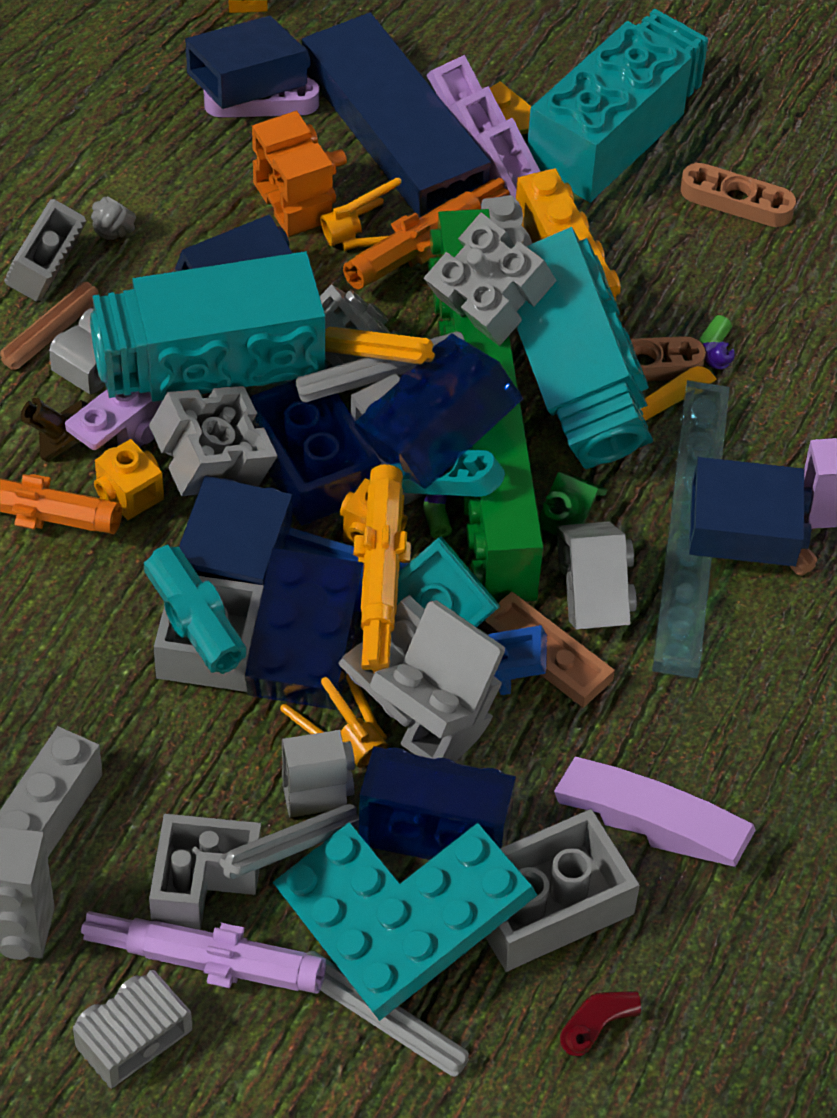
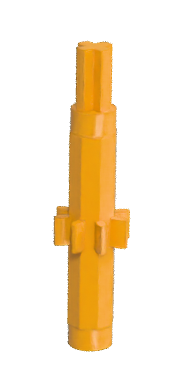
M386 464L378 465L370 472L364 535H355L353 555L358 557V566L363 567L361 628L364 632L361 666L363 670H372L373 673L390 666L391 633L395 628V615L397 614L400 563H410L411 543L407 542V532L401 531L403 473L398 467Z

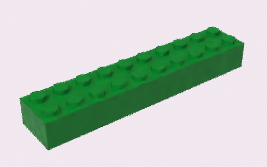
M489 209L438 212V228L430 230L431 253L436 255V258H429V271L446 252L453 257L460 252L463 245L458 238L481 212L490 219ZM433 292L434 313L440 314L441 319H443V321H438V337L459 331L464 336L467 346L466 356L442 363L444 379H449L452 385L447 386L448 411L454 412L457 419L452 420L453 445L459 446L461 450H486L491 452L505 472L503 482L492 493L481 497L461 496L463 515H469L470 524H467L466 527L468 551H474L476 559L472 560V573L498 603L511 591L525 602L537 601L543 543L510 338L508 336L498 346L475 328L466 314L461 317L438 299Z

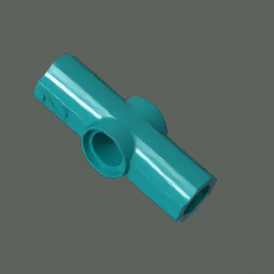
M165 545L154 550L150 558L144 562V572L163 599L166 614L175 632L181 638L188 637L211 673L220 672L225 674L237 668L240 661L247 656V648L226 618L225 608L216 588L208 580L205 582L201 581L179 547Z

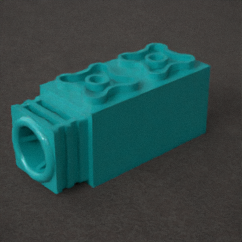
M653 9L649 17L645 16L641 24L634 25L626 21L531 107L527 146L540 171L556 168L562 181L569 183L574 194L589 203L593 201L684 115L686 96L690 97L694 93V89L697 90L702 85L708 38L657 9Z
M570 227L526 246L546 262L557 281L534 307L525 301L518 309L517 313L522 321L518 324L517 330L547 410L551 416L558 415L570 449L587 470L600 464L619 460L633 453L636 449L652 443L653 438L641 408L648 406L642 391L649 389L628 332L625 327L623 328L618 317L621 314L609 287L603 267L588 239L579 240L573 228Z
M307 251L132 278L133 289L124 290L120 294L111 292L108 293V296L99 297V294L92 295L94 311L90 314L91 337L100 380L106 383L109 398H114L118 394H124V396L131 395V392L139 391V393L150 392L152 402L163 401L167 392L199 390L200 394L211 393L214 388L263 386L269 383L297 379L304 375L325 370V314Z

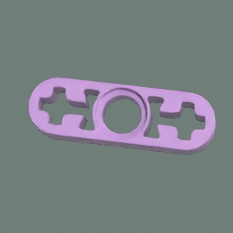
M307 78L306 86L271 95L269 99L253 100L222 109L204 90V107L207 113L215 117L281 116L296 110L300 115H308L315 112L319 107V86L314 80Z

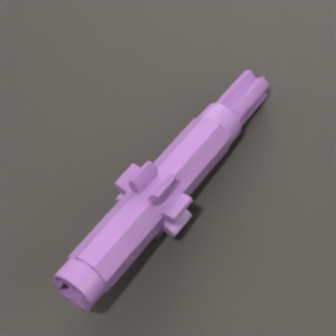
M88 911L86 913V921L82 924L81 934H84L83 940L123 948L128 953L145 956L148 959L203 970L204 973L208 974L207 984L230 988L231 984L237 983L238 978L290 990H302L317 994L322 987L326 971L325 958L249 941L247 938H243L244 927L221 923L220 928L215 927L214 932L211 933L155 920L149 921L139 918L129 920Z

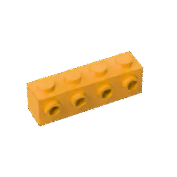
M556 168L518 177L516 200L519 202L523 212L522 227L528 232L532 244L572 227L579 240L588 239L595 255L600 260L616 301V296L621 292L619 277L616 271L610 270L606 264L603 247L600 241H594L589 231L586 214L583 211H578L569 183L562 181Z

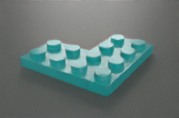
M350 822L273 881L276 888L379 1021L538 896L532 885L478 823L400 884Z

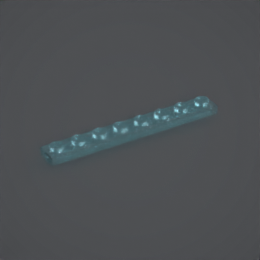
M688 380L686 383L653 656V672L697 678L699 674L712 557L689 555L691 483L698 457L722 459L730 387Z

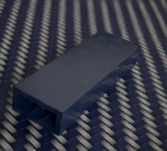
M371 12L302 38V45L306 47L311 62L310 68L307 69V74L318 84L319 90L390 181L395 178L402 180V183L396 189L414 213L418 214L419 218L462 193L472 192L490 181L491 161Z

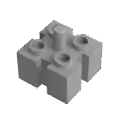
M481 212L458 238L463 245L460 252L455 257L446 252L425 275L424 280L438 299L461 317L466 314L475 328L500 346L522 321L517 313L518 309L525 301L534 307L557 280L541 257L520 241L514 244L503 228Z
M244 386L214 388L208 398H202L199 390L167 392L149 427L161 453H167L174 457L168 468L181 496L198 494L205 476L219 479L228 478L238 483L258 487L277 458L276 451L265 429H255L252 424L257 412Z

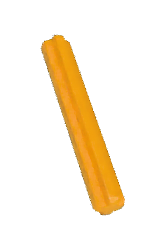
M331 326L325 329V352L414 364H423L425 361L431 362L435 357L432 351L434 344L428 338Z

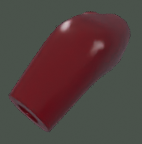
M638 991L595 993L586 998L561 1030L560 1044L563 1050L572 1056H582L591 1049L607 1023L621 1018L640 1016L641 1001Z

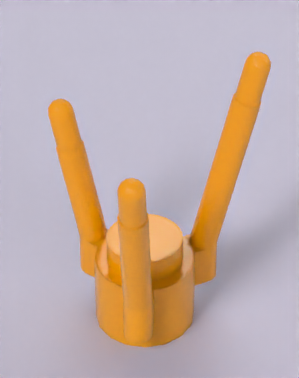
M395 178L346 205L334 208L333 212L321 215V226L329 245L334 246L341 243L343 250L348 251L357 247L373 246L388 237L356 238V234L362 232L358 216L383 205L384 199L380 196L399 186L402 180Z
M348 673L346 674V680L365 722L362 718H356L330 679L324 677L321 680V684L348 723L340 732L343 742L351 741L356 766L362 768L373 763L386 751L388 747L385 741L387 735L378 725L361 687L351 680ZM282 704L280 706L281 712L309 734L324 732L289 705Z

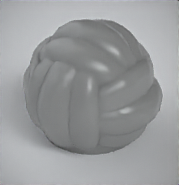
M107 196L103 197L100 201L94 202L92 205L93 213L91 219L93 220V228L101 238L115 240L119 237L123 238L127 233L134 231L135 213Z

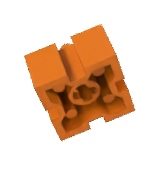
M297 110L252 125V148L257 155V159L253 160V183L266 204L271 203L273 206L274 216L286 232L287 237L321 226V215L332 212V204L336 203L333 175L336 174V167L347 163L345 152L342 149L324 152L318 143L315 129L311 124L306 125Z

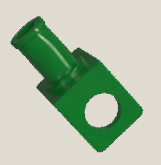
M558 471L551 490L546 496V502H543V509L539 516L540 529L557 536L556 526L585 524L596 496H605L608 489L571 473Z

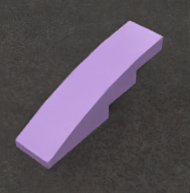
M465 55L431 70L426 76L436 94L491 161V180L499 177L505 181L504 188L509 191V196L512 195L516 199L517 178L541 171L514 119H505L489 86L482 89Z
M576 756L554 790L559 804L584 810L592 809L593 812L600 813L606 826L646 835L650 846L653 848L736 867L756 831L752 823L684 791L618 767Z

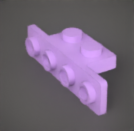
M105 390L65 421V428L67 432L92 450H97L115 435H117L118 446L132 439L140 448L154 439L149 424L162 401L152 402L150 392L139 393V391L131 392V395L124 396V394H118L114 398H109L108 392Z

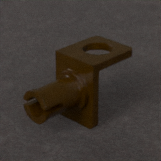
M34 397L32 402H26L21 411V421L39 431L40 458L47 462L80 442L66 431L65 421L88 403L80 400L59 413L39 398ZM117 435L98 449L105 452L109 448L117 447Z

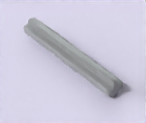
M456 331L430 339L434 344L432 351L435 357L431 362L425 361L423 364L366 357L298 377L296 379V387L302 402H309L381 381L395 373L399 376L467 355L464 336L461 332Z
M346 804L232 849L221 855L219 865L224 868L225 877L235 879L323 843L349 822L354 828H358L361 818L356 814V807L354 805Z
M315 951L307 952V955L324 958ZM325 958L326 971L320 989L322 992L450 1076L456 1077L462 1072L469 1060V1053L466 1049L400 1006L379 1021L337 965Z

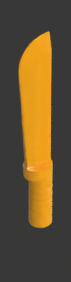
M696 366L688 369L645 397L648 406L641 408L645 421L717 380L716 377L705 367Z

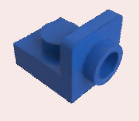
M542 625L489 634L492 639L505 648V653L494 677L502 682L499 688L500 695L511 694V679L546 674L547 634Z

